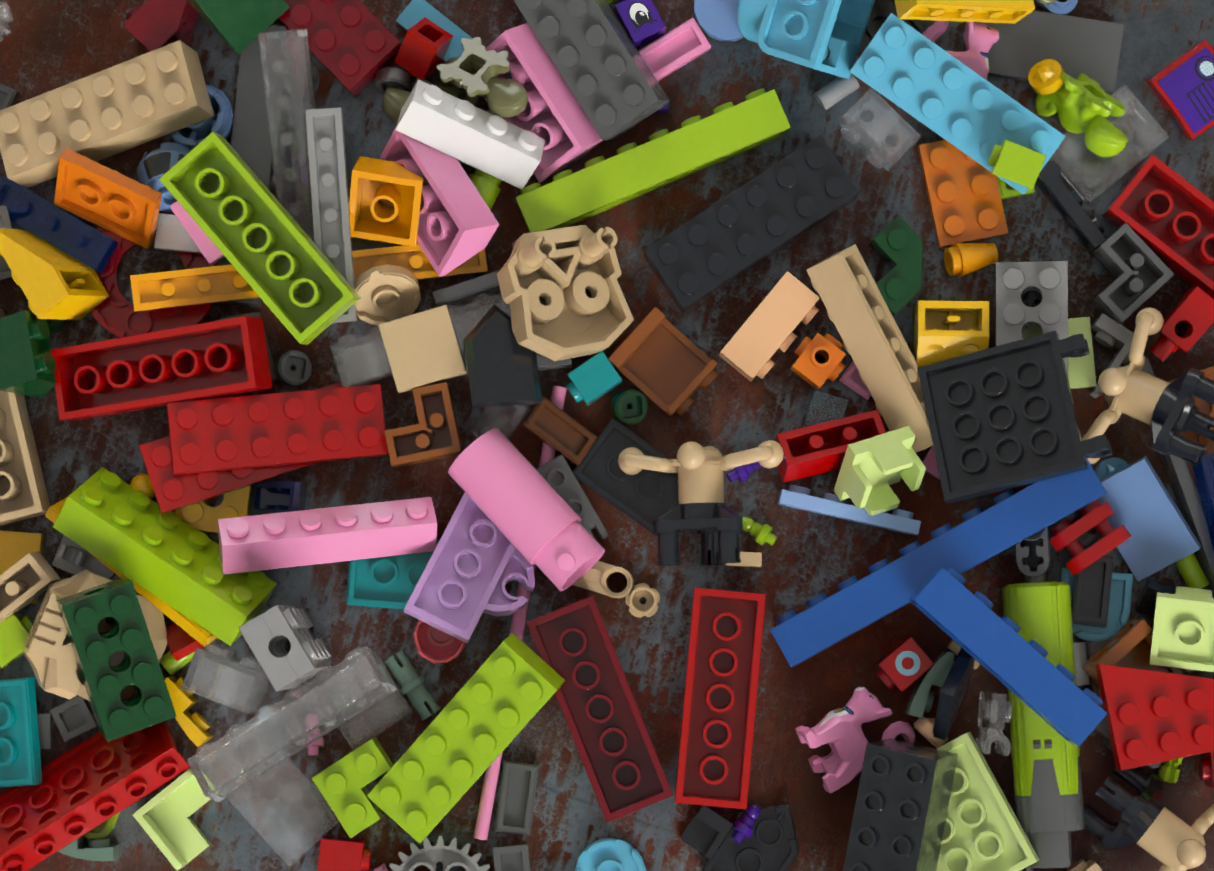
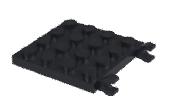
M1055 330L918 367L944 501L947 504L1088 469L1087 458H1103L1112 455L1110 441L1107 440L1106 435L1095 436L1083 441L1081 438L1064 358H1076L1090 354L1087 340H1084L1083 334L1072 335L1060 340Z

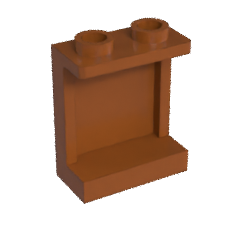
M656 307L608 358L617 371L670 418L676 412L682 416L695 401L690 397L699 386L705 390L718 376L714 371L718 363L714 359H710L673 326Z
M1131 619L1081 666L1098 686L1099 682L1095 664L1184 675L1179 668L1149 664L1152 637L1149 633L1153 629L1144 619Z

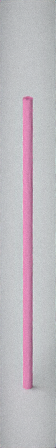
M553 386L550 401L563 410L567 388ZM544 442L539 467L555 458L556 451ZM518 582L516 597L523 596L528 602L522 609L513 613L509 635L513 633L522 641L531 592L526 591L523 585ZM503 752L485 771L473 837L475 839H488Z

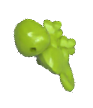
M1063 73L1061 80L1065 84L1059 90L1049 95L1037 93L1035 98L1037 114L1043 117H1050L1058 112L1060 123L1068 132L1074 134L1085 133L1084 143L1092 153L1100 157H1112L1126 147L1128 137L1105 118L1109 115L1121 117L1126 112V109L1122 102L1105 93L1097 81L1083 73L1078 76L1077 80Z

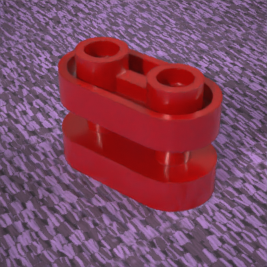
M1098 500L1093 501L1079 511L1083 516L1073 524L1067 519L1051 530L1054 537L1049 542L1055 551L1059 552L1066 547L1073 556V559L1065 564L1073 576L1132 537L1124 524L1115 530L1107 519L1115 514V511L1107 501L1103 504H1100ZM1093 528H1096L1102 539L1085 550L1078 539Z

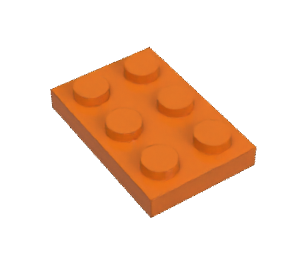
M946 140L921 144L917 147L938 249L950 247L953 243H970L1008 234L996 175L990 173L989 170Z
M66 148L59 157L54 205L148 249L155 239L162 193Z

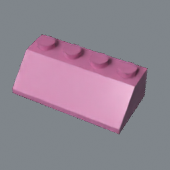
M528 23L505 30L486 48V51L495 50L497 53L504 50L508 51L509 72L512 79L521 83L527 91L528 101L525 110L519 115L503 119L521 129L531 131L545 140L541 161L533 172L539 183L546 181L579 160L603 141ZM508 73L499 74L498 77L508 79Z
M395 127L379 159L395 161L424 179L417 243L438 276H445L486 248L499 223L456 158L397 131Z

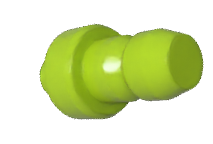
M744 516L742 518L743 530L754 536L758 544L763 545L767 542L773 546L778 538L771 533L773 527L768 524L754 523V520Z

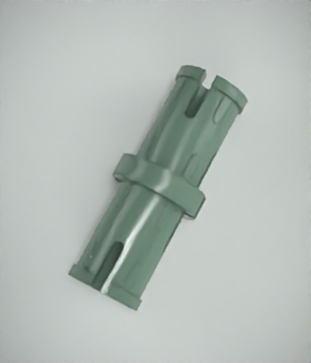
M404 650L399 651L396 655L384 661L402 687L399 691L403 696L405 694L408 696L422 721L431 716L430 712L433 715L441 709L425 686L424 682L426 679L423 675H418L405 655Z

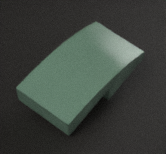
M943 651L934 659V665L922 674L914 687L905 714L922 718L924 712H930L935 695L934 692L930 691L931 684L939 687L943 686L954 663V653Z
M81 836L57 851L74 858L91 861H115L121 858L120 844H110L109 838L100 840L89 839L88 845L85 846V837Z

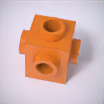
M817 333L813 340L806 336L794 352L799 358L790 370L818 391L827 378L834 382L846 365L841 362L846 355L840 350L843 345L828 333L824 337ZM815 355L823 356L825 363H818L815 360Z

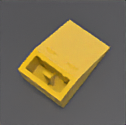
M0 228V255L7 262L12 271L11 276L13 280L21 287L28 299L30 310L38 319L81 320L109 297L92 266L36 231Z
M918 300L913 305V356L919 367L989 348V301Z

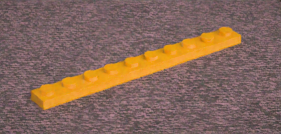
M419 244L416 247L402 245L352 251L354 281L361 273L368 269L386 264L401 266L411 271L417 280L485 273L488 271L485 248L445 276H438ZM232 264L130 275L134 312L260 298Z

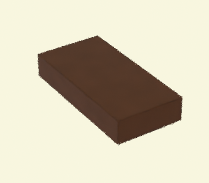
M542 396V404H534L520 424L558 454L563 455L574 466H579L598 438L544 396Z

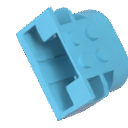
M739 0L737 22L741 34L747 40L758 43L761 50L766 54L850 79L851 73L849 71L854 66L875 0Z

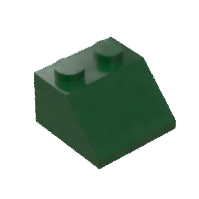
M24 310L0 318V390L42 398L56 384L54 374L56 363L49 346V326L45 319H38L33 312Z

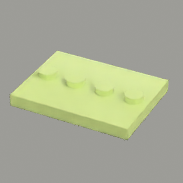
M967 732L937 748L938 750L956 753L958 758L936 871H1020L1038 862L1040 859L971 732Z

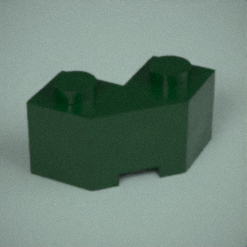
M900 216L896 217L876 235L869 244L891 268L876 285L892 316L898 313L921 291L923 241Z

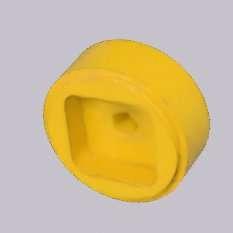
M1045 59L1036 63L1031 68L1028 74V81L1036 93L1049 95L1062 87L1064 82H1062L1061 76L1065 72L1058 61Z

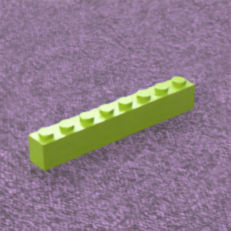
M764 88L758 89L746 95V101L735 106L732 102L722 104L713 109L714 114L704 119H701L700 115L691 117L681 123L682 128L670 133L668 129L660 130L650 135V141L637 146L636 142L629 143L617 149L618 155L606 160L604 156L593 158L585 163L586 168L573 173L571 169L554 175L552 177L553 182L540 186V183H534L523 188V190L521 189V195L516 197V201L529 233L568 227L789 134L791 126L775 89L765 92Z

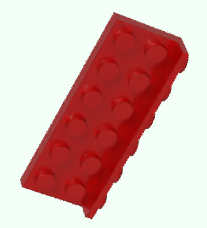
M167 720L109 742L98 732L41 768L42 784L13 786L1 793L0 871L29 870L189 769L188 761L178 751Z

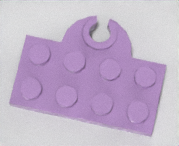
M464 492L404 608V613L468 644L483 613L496 617L507 616L517 612L527 604L528 600L525 597L509 595L505 585L510 581H518L526 591L533 592L535 586L534 566L524 558Z

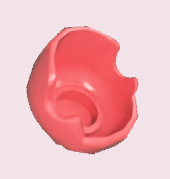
M420 620L415 627L414 641L418 654L433 664L450 662L457 658L466 646L465 642Z

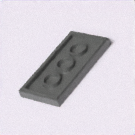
M1035 10L1016 24L984 23L989 27L998 29L999 40L992 45L988 52L989 76L1028 81L1029 71L1036 63L1045 59H1053L1058 61L1064 72L1077 80L1078 76L1083 73L1097 81L1105 93L1113 94L1115 92L1124 24Z

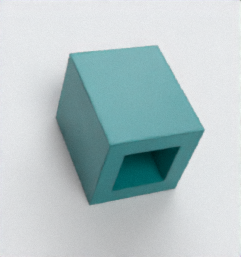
M601 351L567 374L571 383L566 385L577 403L583 400L589 406L620 385L622 379L604 352Z

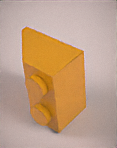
M360 156L352 170L349 199L351 237L416 247L424 179L395 161Z

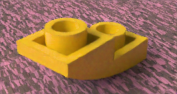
M174 676L167 677L165 683L177 716L175 717L177 722L197 747L204 746L213 735L208 731L210 724L198 712L193 714L189 712L198 702L192 695L195 689L181 676L178 679Z

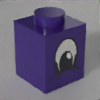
M618 0L619 4L615 5V14L636 48L665 35L666 26L652 0Z

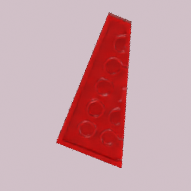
M1095 664L1104 711L1107 712L1106 721L1116 770L1123 771L1214 751V679Z

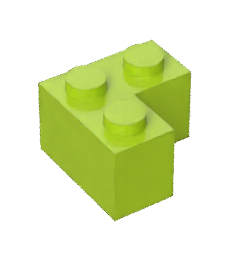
M376 737L312 778L350 839L384 816L381 809L367 797L370 792L366 785L389 771L394 764Z

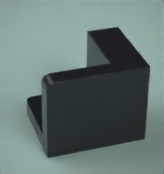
M700 805L681 834V840L711 860L733 826V823L709 806Z

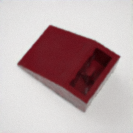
M147 0L143 5L138 4L130 10L126 16L127 21L123 26L147 52L178 40L189 46L199 13L187 0Z

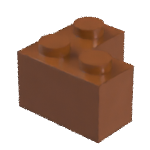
M447 382L412 389L419 424L384 431L391 466L398 468L460 455L463 449L450 385Z

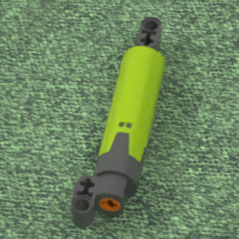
M1050 526L1040 530L1038 534L1024 539L1032 542L1043 539V547L1036 545V555L1043 557L1044 560L1043 564L1037 566V571H1033L1032 566L1025 564V558H1030L1032 555L1031 546L1023 547V540L1016 544L1017 565L1024 574L1025 583L1008 584L1002 588L1003 616L1009 617L1021 628L1018 634L1029 643L1032 639L1048 652L1045 658L1055 667L1061 664L1075 676L1070 585L1066 582H1046V573L1050 569L1052 561L1051 544L1049 542ZM1008 689L1014 810L1019 823L1040 859L1038 862L1020 871H1034V868L1070 867L1072 865L1071 831L1084 829L1080 747L1067 742Z

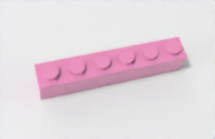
M432 497L218 519L219 552L223 575L432 552L436 548L438 523Z

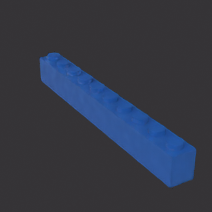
M1086 459L1088 465L1086 470L1026 484L1028 487L1017 493H1014L1011 488L993 498L996 505L985 511L982 510L981 506L972 509L962 515L964 522L951 528L948 523L930 533L933 540L920 546L918 541H915L899 550L902 557L889 563L887 558L870 566L868 570L871 574L858 581L854 575L837 585L839 592L827 598L826 594L822 593L807 601L808 609L796 615L793 609L775 619L778 626L770 631L790 667L800 664L910 603L909 599L936 568L943 567L948 570L949 567H952L958 573L963 574L1106 495L1107 492L1088 459Z

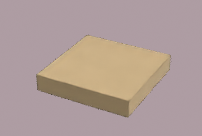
M447 305L378 324L398 393L467 374Z

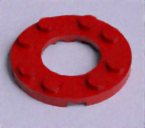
M159 211V213H161V214H172V215H175L174 213H166V212ZM100 226L97 227L86 243L82 261L93 267L109 295L106 300L90 312L102 327L117 337L122 338L201 324L206 319L215 303L134 312V305L122 295L118 286L117 269L122 257L133 246L138 244ZM176 252L180 256L185 269L218 266V261L213 265L209 264L203 254Z

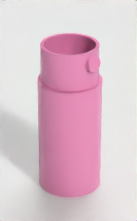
M498 428L491 429L477 438L450 466L448 474L531 565L536 564L559 591H563L573 585L603 556L605 550L580 523L581 518Z

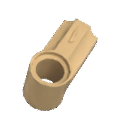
M598 561L573 585L612 598L621 599L633 590L634 579L628 570ZM614 573H622L627 579V586L622 592L614 593L608 586V579Z

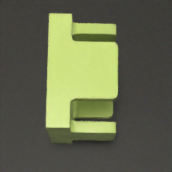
M909 426L848 445L833 490L840 501L850 498L858 509L864 508L868 515L873 516L899 506L900 500L889 485L900 482L901 477L911 491L920 488L926 467L912 448L916 436Z
M1176 586L1175 594L1157 592L1150 665L1214 672V598H1212V590Z

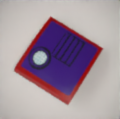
M1202 40L1148 80L1163 108L1171 111L1185 137L1190 140H1194L1214 125V49L1206 40Z

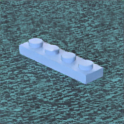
M790 485L789 490H780L777 503L779 505L913 536L919 533L921 521L913 519V512L893 509L892 514L883 512L870 516L864 508L858 509L854 505L845 504L844 500L840 501L836 494L824 492L823 498L810 496L809 488Z

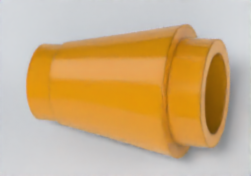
M953 243L951 247L944 249L943 258L946 271L950 276L957 275L962 277L998 262L997 247L994 243Z

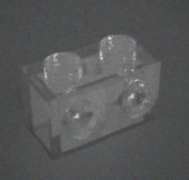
M872 88L839 121V125L842 127L840 130L842 135L853 145L858 142L867 151L865 156L870 163L878 169H881L883 166L888 172L921 137Z

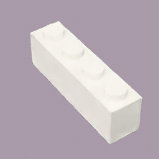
M419 79L401 109L396 126L397 131L522 190L541 161L545 143L544 139L538 137L533 132L521 129L505 121L500 116L492 115L475 107L466 100L454 97L442 91L439 87L429 85Z

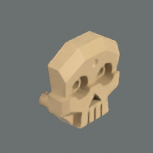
M586 225L525 233L512 243L513 250L511 256L497 273L502 299L506 304H510L512 331L519 345L553 361L597 354L608 348L633 322L634 318L617 281L622 273L614 248L617 244V235L612 228L605 227L603 229L602 227L594 233ZM585 289L590 291L591 298L586 295ZM539 296L544 298L546 306L540 303Z
M85 569L70 578H63L58 582L49 584L22 650L33 668L39 686L44 691L69 700L79 695L90 701L69 637L65 638L67 631L56 600L113 581V579ZM135 591L158 662L160 663L168 643L164 615L158 608ZM103 618L98 623V632L108 631L113 623H106L105 618ZM114 652L109 658V666L120 664L124 658V652ZM135 685L125 686L120 693V699L130 698L134 694Z

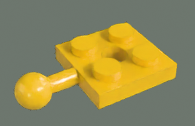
M147 473L138 474L132 479L130 486L135 491L145 493L150 499L155 497ZM252 485L223 494L224 499L217 507L208 505L204 500L177 509L175 514L196 530L218 533V519L248 516Z

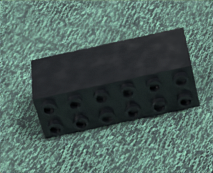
M891 738L867 743L843 871H936L958 754Z

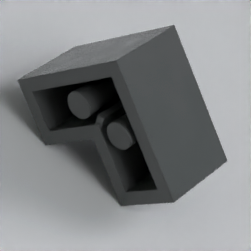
M1125 223L1092 252L1116 278L1093 298L1091 302L1101 313L1120 324L1163 286L1174 273Z

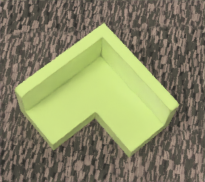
M193 767L184 772L133 814L134 818L177 871L211 845L190 816L215 797L217 793L198 769Z

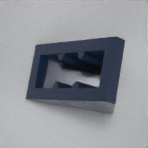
M263 481L252 485L249 515L305 510L307 485L292 481Z

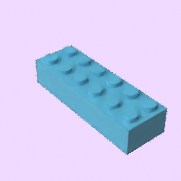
M893 13L888 16L849 71L989 171H991L992 166L987 164L993 146L995 144L1001 146L1003 139L1046 155L1042 170L1066 137L903 20L898 19ZM999 177L1023 195L1028 190L1025 186Z

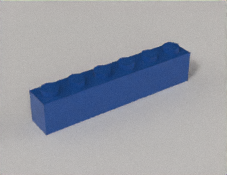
M943 567L936 568L909 601L1071 745L1080 746L1107 715V712L1100 707L1103 701L1088 688H1085L1084 691L1078 688L1073 683L1076 677L1064 666L1058 664L1055 667L1045 658L1048 652L1032 639L1029 643L1018 634L1021 628L1005 615L1002 618L998 617L991 610L994 605L987 597L978 591L975 594L971 593L964 586L966 579L952 567H949L948 570Z

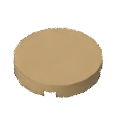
M386 264L372 267L361 273L354 281L355 291L361 297L356 302L357 316L359 319L372 325L412 315L418 308L421 300L417 278L411 271L401 266Z

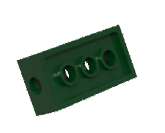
M125 576L56 600L100 733L107 742L177 717L133 583ZM105 617H112V627L106 632H98V623ZM123 651L124 658L122 662L116 666H109L110 656L114 652ZM135 685L134 694L130 698L120 699V693L125 686Z

